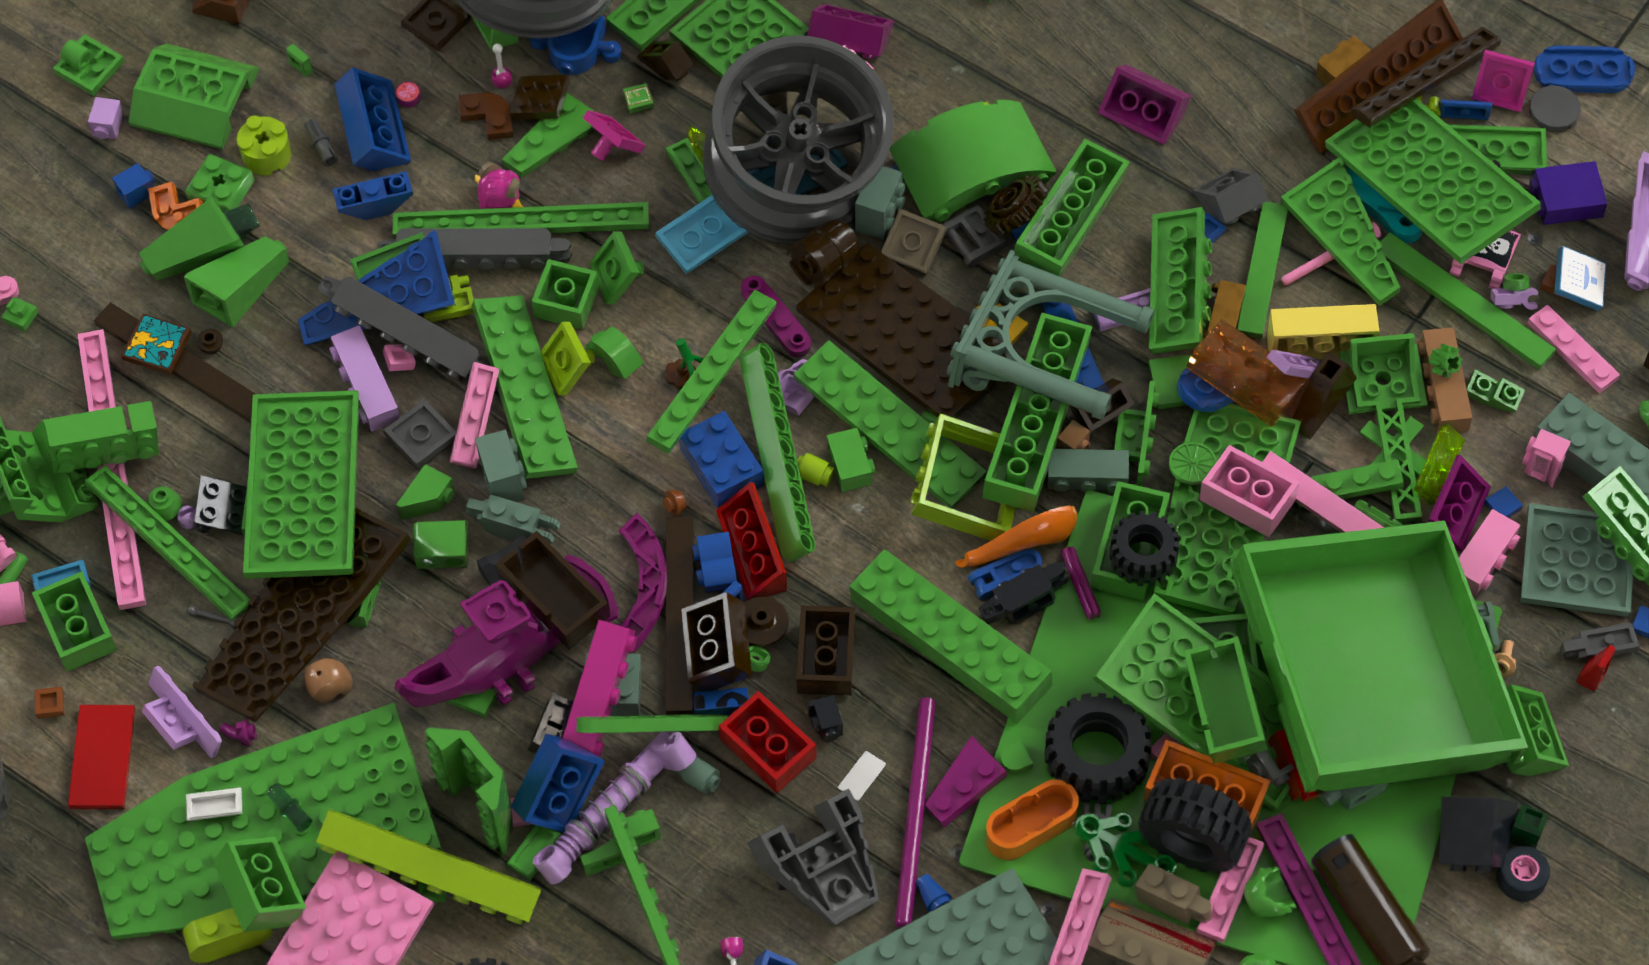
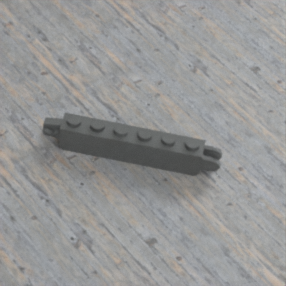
M402 228L397 232L396 239L378 241L377 249L421 232L426 237L429 233L436 230L446 268L458 270L467 268H481L484 270L492 268H507L509 270L532 268L541 270L545 268L548 259L565 263L570 261L572 257L569 240L551 238V233L546 228Z
M325 275L318 286V290L331 299L330 302L336 306L334 311L346 318L350 314L359 319L357 324L370 331L372 327L380 330V337L391 343L394 340L403 343L402 349L414 356L419 352L426 356L424 360L426 363L437 369L442 365L449 369L447 374L458 381H461L462 378L469 381L472 364L474 362L481 363L482 356L476 347L351 277L339 281Z

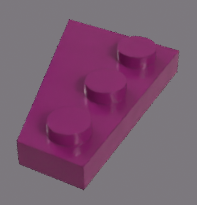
M971 736L926 802V809L945 827L1008 776L1007 772Z

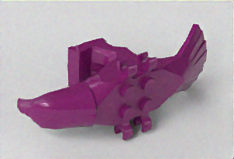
M567 554L565 559L608 602L610 617L605 621L611 622L619 618V608L614 594L604 577L581 558ZM500 580L460 603L461 608L473 625L467 630L462 625L453 629L452 632L455 636L452 637L453 642L446 650L412 669L404 678H399L394 688L407 703L418 708L459 699L463 695L482 694L491 688L494 690L499 702L504 706L512 701L510 695L513 694L512 689L505 683V680L515 675L525 693L534 689L535 685L532 682L536 681V679L527 668L536 664L561 641L553 634L552 629L549 630L525 606L523 601L520 602L518 600L516 592L507 582Z

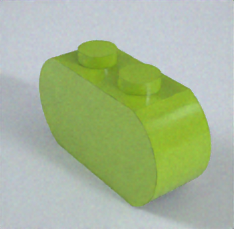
M233 908L194 920L183 929V936L190 959L196 963H208L262 945L273 934L272 929L243 932Z

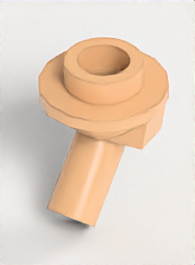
M1503 640L1501 653L1494 654L1503 678L1510 677L1516 668V659L1511 657L1514 642L1510 640Z

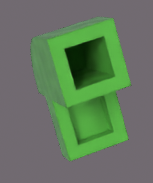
M612 326L606 331L603 330L593 335L591 341L585 345L586 350H592L594 356L603 359L612 375L624 379L644 363L627 337Z

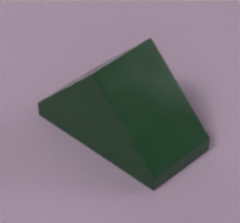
M1522 804L1513 826L1509 843L1516 846H1530L1536 849L1549 814Z

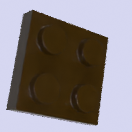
M568 75L520 76L509 112L511 119L559 118L570 83Z

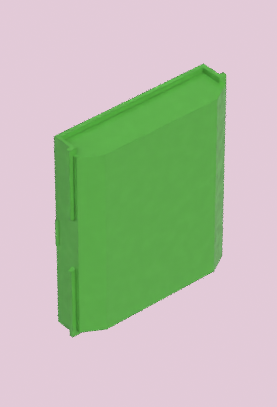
M1445 521L1242 544L1236 559H1230L1229 563L1255 642L1260 646L1279 703L1277 708L1305 792L1316 791L1317 789L1334 791L1482 771L1511 761L1512 764L1524 762L1523 755L1528 745L1494 656L1493 646L1483 618L1479 615Z

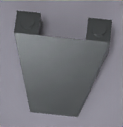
M849 788L814 806L826 832L795 848L783 824L747 842L762 870L832 925L838 924L879 900L873 866L869 864L867 849L869 848L868 841L864 839L861 824L864 822L862 812Z

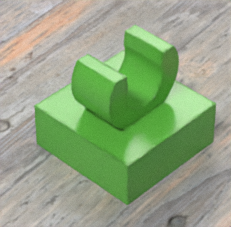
M14 297L7 304L1 318L4 323L25 332L39 311L36 306Z

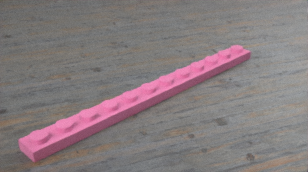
M104 330L77 334L89 412L116 407ZM125 462L121 464H104L128 486ZM100 465L99 467H97V469L99 470L104 465ZM103 502L119 610L145 606L146 598L136 533Z

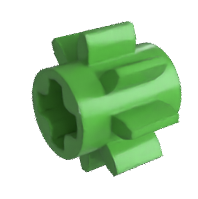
M1443 343L1440 348L1433 349L1428 361L1434 367L1432 373L1450 378L1451 373L1459 372L1461 362L1463 361L1457 355L1459 349Z

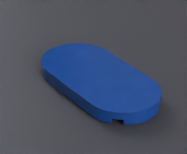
M1551 46L1544 49L1536 57L1533 72L1536 80L1543 87L1553 85L1562 86L1572 92L1617 93L1625 90L1632 83L1635 75V64L1630 56L1627 57L1623 54L1624 51L1615 47Z
M1231 346L1186 368L1177 382V392L1182 401L1195 410L1203 412L1216 411L1261 389L1269 375V364L1266 358L1255 349L1250 348L1248 350L1244 349L1243 346Z

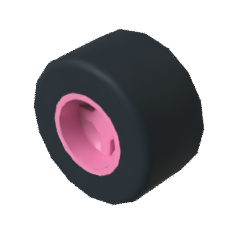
M1517 846L1507 851L1503 868L1497 869L1496 881L1500 890L1507 897L1515 901H1530L1537 898L1545 889L1550 877V866L1547 858L1539 850L1530 846Z

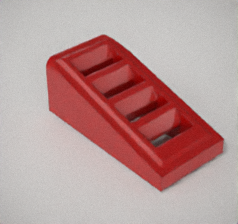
M1610 644L1587 661L1576 682L1593 692L1594 690L1596 691L1608 671L1616 650L1615 646Z

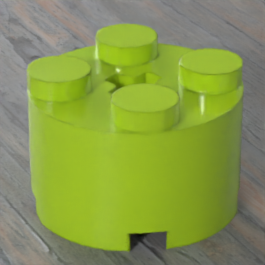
M254 115L247 119L237 134V144L241 159L246 168L252 170V173L263 176L271 175L273 171L279 168L282 170L288 165L292 151L283 122L272 117Z

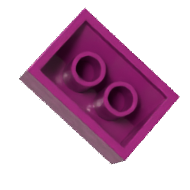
M823 3L812 10L807 36L835 42L853 51L861 52L862 57L875 59L876 56L879 57L884 53L894 20Z
M1125 64L1116 67L1098 113L1165 145L1182 120L1192 95Z

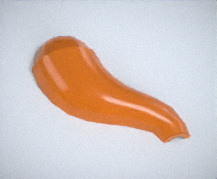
M1068 505L1033 516L983 546L965 553V559L957 560L955 564L961 568L975 567L1030 548L1063 542L1076 527V508Z

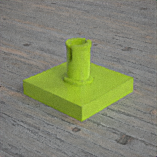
M561 322L541 350L547 373L559 396L568 395L587 367L592 366L591 363H594L595 359L592 350H584L570 322Z

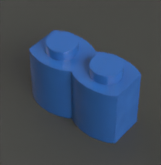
M729 532L697 536V544L692 545L694 560H700L701 570H696L699 586L704 585L705 593L726 590L734 581L737 582Z

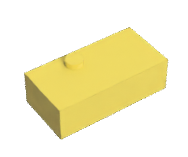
M1376 304L1271 309L1266 334L1268 354L1272 350L1315 357L1319 361L1323 360L1327 353L1339 358V351H1348L1351 339L1378 337L1379 324Z

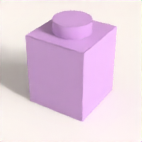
M95 97L88 119L92 136L100 139H117L124 117L120 100Z

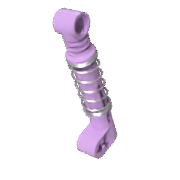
M677 731L660 732L631 763H625L618 769L619 775L614 781L608 780L609 786L604 791L598 790L599 796L594 801H588L590 806L584 812L578 811L580 822L570 820L565 826V832L554 842V845H549L536 854L533 864L549 884L554 885L564 880L572 869V862H575L585 850H591L600 841V834L602 832L610 831L605 819V808L615 805L618 813L629 811L630 803L639 800L640 793L648 791L651 787V781L663 768L680 771L688 767L695 760L696 752L683 735Z

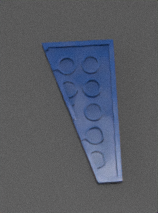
M436 230L359 279L360 283L417 315L456 305ZM330 299L298 319L304 345L307 346L329 340L333 335L359 326L357 324L359 319L351 314L346 318L334 311L336 306L330 302Z

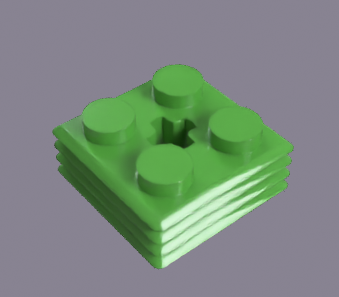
M208 154L185 192L188 201L200 198L204 203L213 197L225 216L232 217L255 179L252 170Z

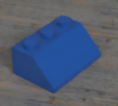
M546 734L510 807L524 822L565 832L567 823L570 820L577 819L578 811H581L605 760L569 740Z

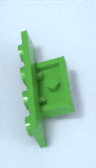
M1150 381L1146 411L1126 409L1119 414L1114 450H1129V461L1139 462L1137 485L1142 486L1143 476H1149L1150 461L1145 460L1146 453L1152 452L1153 438L1148 437L1149 430L1154 431L1156 415L1151 414L1152 407L1157 408L1159 392H1154L1155 381Z

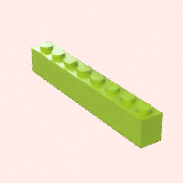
M332 809L328 810L316 843L322 844L320 849L335 855L337 851L348 854V860L363 865L364 861L375 864L373 869L388 875L390 871L401 874V880L416 885L417 881L428 884L427 890L442 895L443 891L454 894L453 899L467 905H469L470 901L481 904L479 909L494 915L496 911L507 914V920L517 924H522L523 920L529 922L541 892V888Z

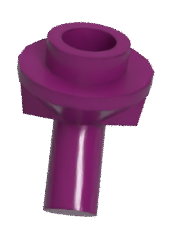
M248 719L236 723V728L227 723H223L220 726L222 734L234 740H240L242 745L252 746L253 740L257 739L256 727L254 723L250 724Z

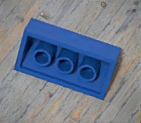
M352 67L334 85L353 165L376 171L408 164L411 158L392 80Z

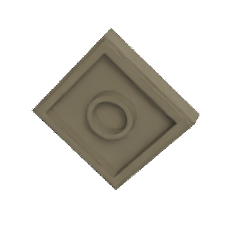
M899 208L881 252L897 264L928 275L947 227Z

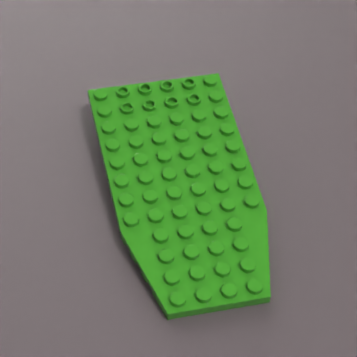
M395 703L184 776L85 837L112 938L119 940L145 937L161 932L165 934L177 933L178 930H183L185 926L194 920L233 908L213 862L214 858L228 841L275 837L303 900H306L333 854L320 849L322 844L316 843L329 809L443 851L411 746L403 729ZM242 788V814L187 821L186 794ZM367 861L363 862V864L367 865L368 867L372 869L374 868L375 864H372Z

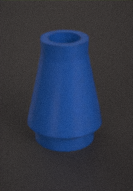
M929 874L921 876L916 881V885L920 890L929 913L951 901V895L935 882Z

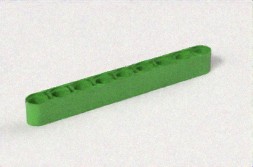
M760 343L741 354L739 361L779 548L786 561L793 563L815 550V540L773 351L766 343Z

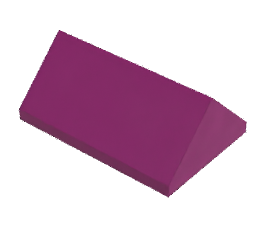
M1456 455L1428 519V523L1446 522L1457 551L1464 550L1491 488L1461 455Z

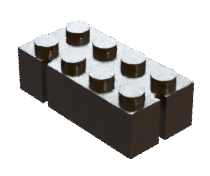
M536 531L518 545L521 560L523 561L522 564H520L518 552L515 549L496 563L498 577L500 580L507 582L525 606L549 630L552 629L553 634L570 650L597 627L599 620L605 621L610 617L608 602Z

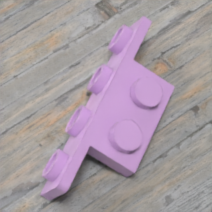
M160 666L154 667L148 684L158 695L159 699L145 704L142 713L173 750L196 741L211 759L216 757L222 742L218 732L212 729L201 712L196 710L187 696L174 684L171 677Z

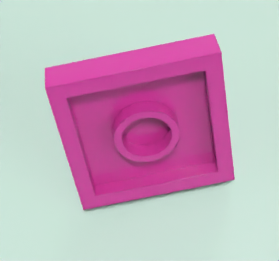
M1485 50L1472 99L1521 112L1535 63Z
M587 110L583 116L586 122L603 135L591 151L595 157L602 161H605L614 145L637 153H641L646 146L611 116Z

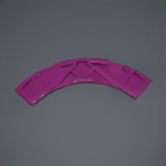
M638 513L618 531L631 546L639 565L638 597L628 616L621 624L623 627L635 630L634 636L637 637L634 652L646 640L656 624L664 604L667 589V566L662 547L653 530Z

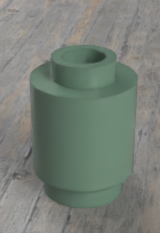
M698 757L688 767L678 771L684 782L703 794L714 792L721 781L719 770Z

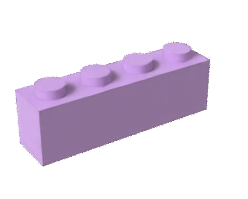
M360 325L331 336L333 347H330L329 350L334 362L339 361L341 364V368H338L343 382H349L351 388L348 391H359V417L362 424L367 423L372 432L388 426L399 419L398 407Z

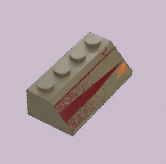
M1111 898L1096 925L1088 946L1090 951L1124 965H1207L1217 941Z

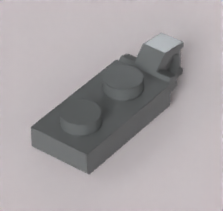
M1625 623L1580 631L1578 635L1572 637V640L1562 642L1560 652L1563 659L1578 656L1579 660H1590L1610 644L1615 646L1614 655L1636 652L1640 646L1632 623Z

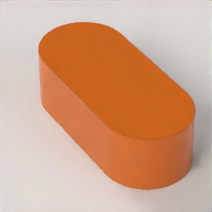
M1049 780L994 811L988 818L986 825V845L989 851L999 859L1014 860L1068 830L1077 818L1078 794L1072 785L1062 780Z

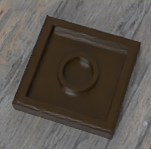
M422 0L400 22L401 27L439 52L471 20V16L449 0Z

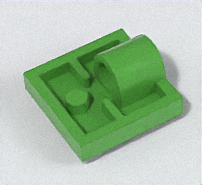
M84 34L78 41L71 39L66 42L61 50V60L53 67V70L57 76L94 96L125 61L122 55Z

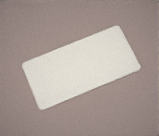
M865 751L838 788L842 791L849 788L854 799L860 800L886 763Z

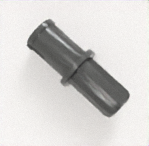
M310 119L305 122L304 127L312 140L311 147L318 153L324 166L334 164L338 157L331 147L329 136L324 135L316 119Z

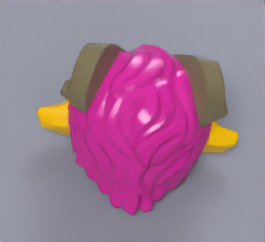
M493 162L485 163L479 170V175H475V181L478 184L480 209L523 207L519 201L521 182L518 175L512 170L502 169Z

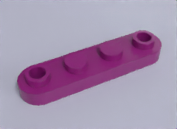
M759 276L745 278L741 283L743 299L747 301L753 291L757 290L777 301L775 310L764 323L789 355L793 357L807 355L811 350V338L764 279ZM796 339L802 340L799 343L794 342Z

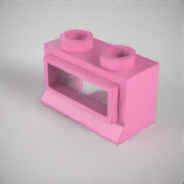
M1541 429L1537 438L1532 436L1527 445V452L1522 461V464L1526 465L1525 473L1542 482L1546 481L1553 488L1562 470L1566 457L1565 454L1571 441Z

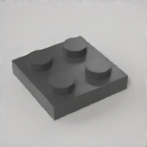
M424 399L385 428L384 434L419 469L454 442L456 431Z

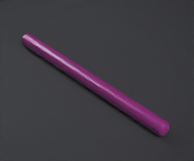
M927 697L921 698L919 701L895 926L899 929L910 924L913 916L936 701Z

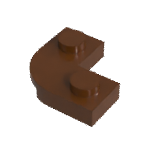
M487 92L459 95L461 121L486 119L488 140L513 137L512 119L509 114L510 107L503 97Z

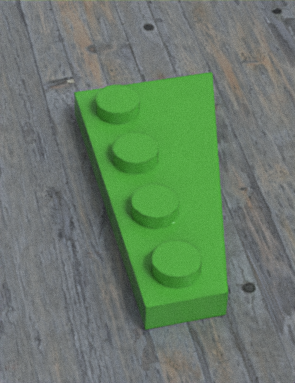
M566 93L560 117L557 119H541L502 159L503 165L520 177L526 176L546 163L550 156L557 152L565 151L568 149V145L575 140H582L588 136L589 131L593 130L594 127L586 122L583 116L587 110H594Z

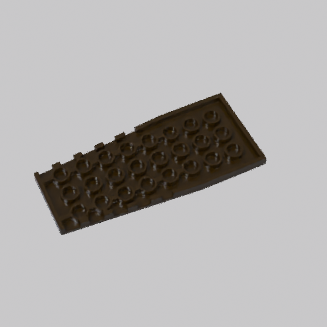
M355 508L353 574L265 578L262 582L264 585L259 595L254 594L248 602L250 608L245 616H239L233 624L236 629L230 638H224L220 643L221 651L215 660H209L205 665L206 673L200 682L193 683L195 690L252 722H256L365 600L411 540L408 533Z

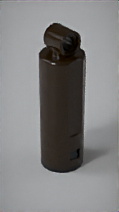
M1353 834L1341 836L1321 848L1313 856L1311 863L1378 965H1426L1423 961L1430 954L1429 946Z

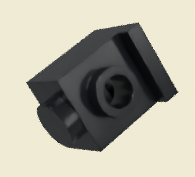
M834 695L807 702L808 716L811 718L814 732H820L822 741H834L843 735V722Z

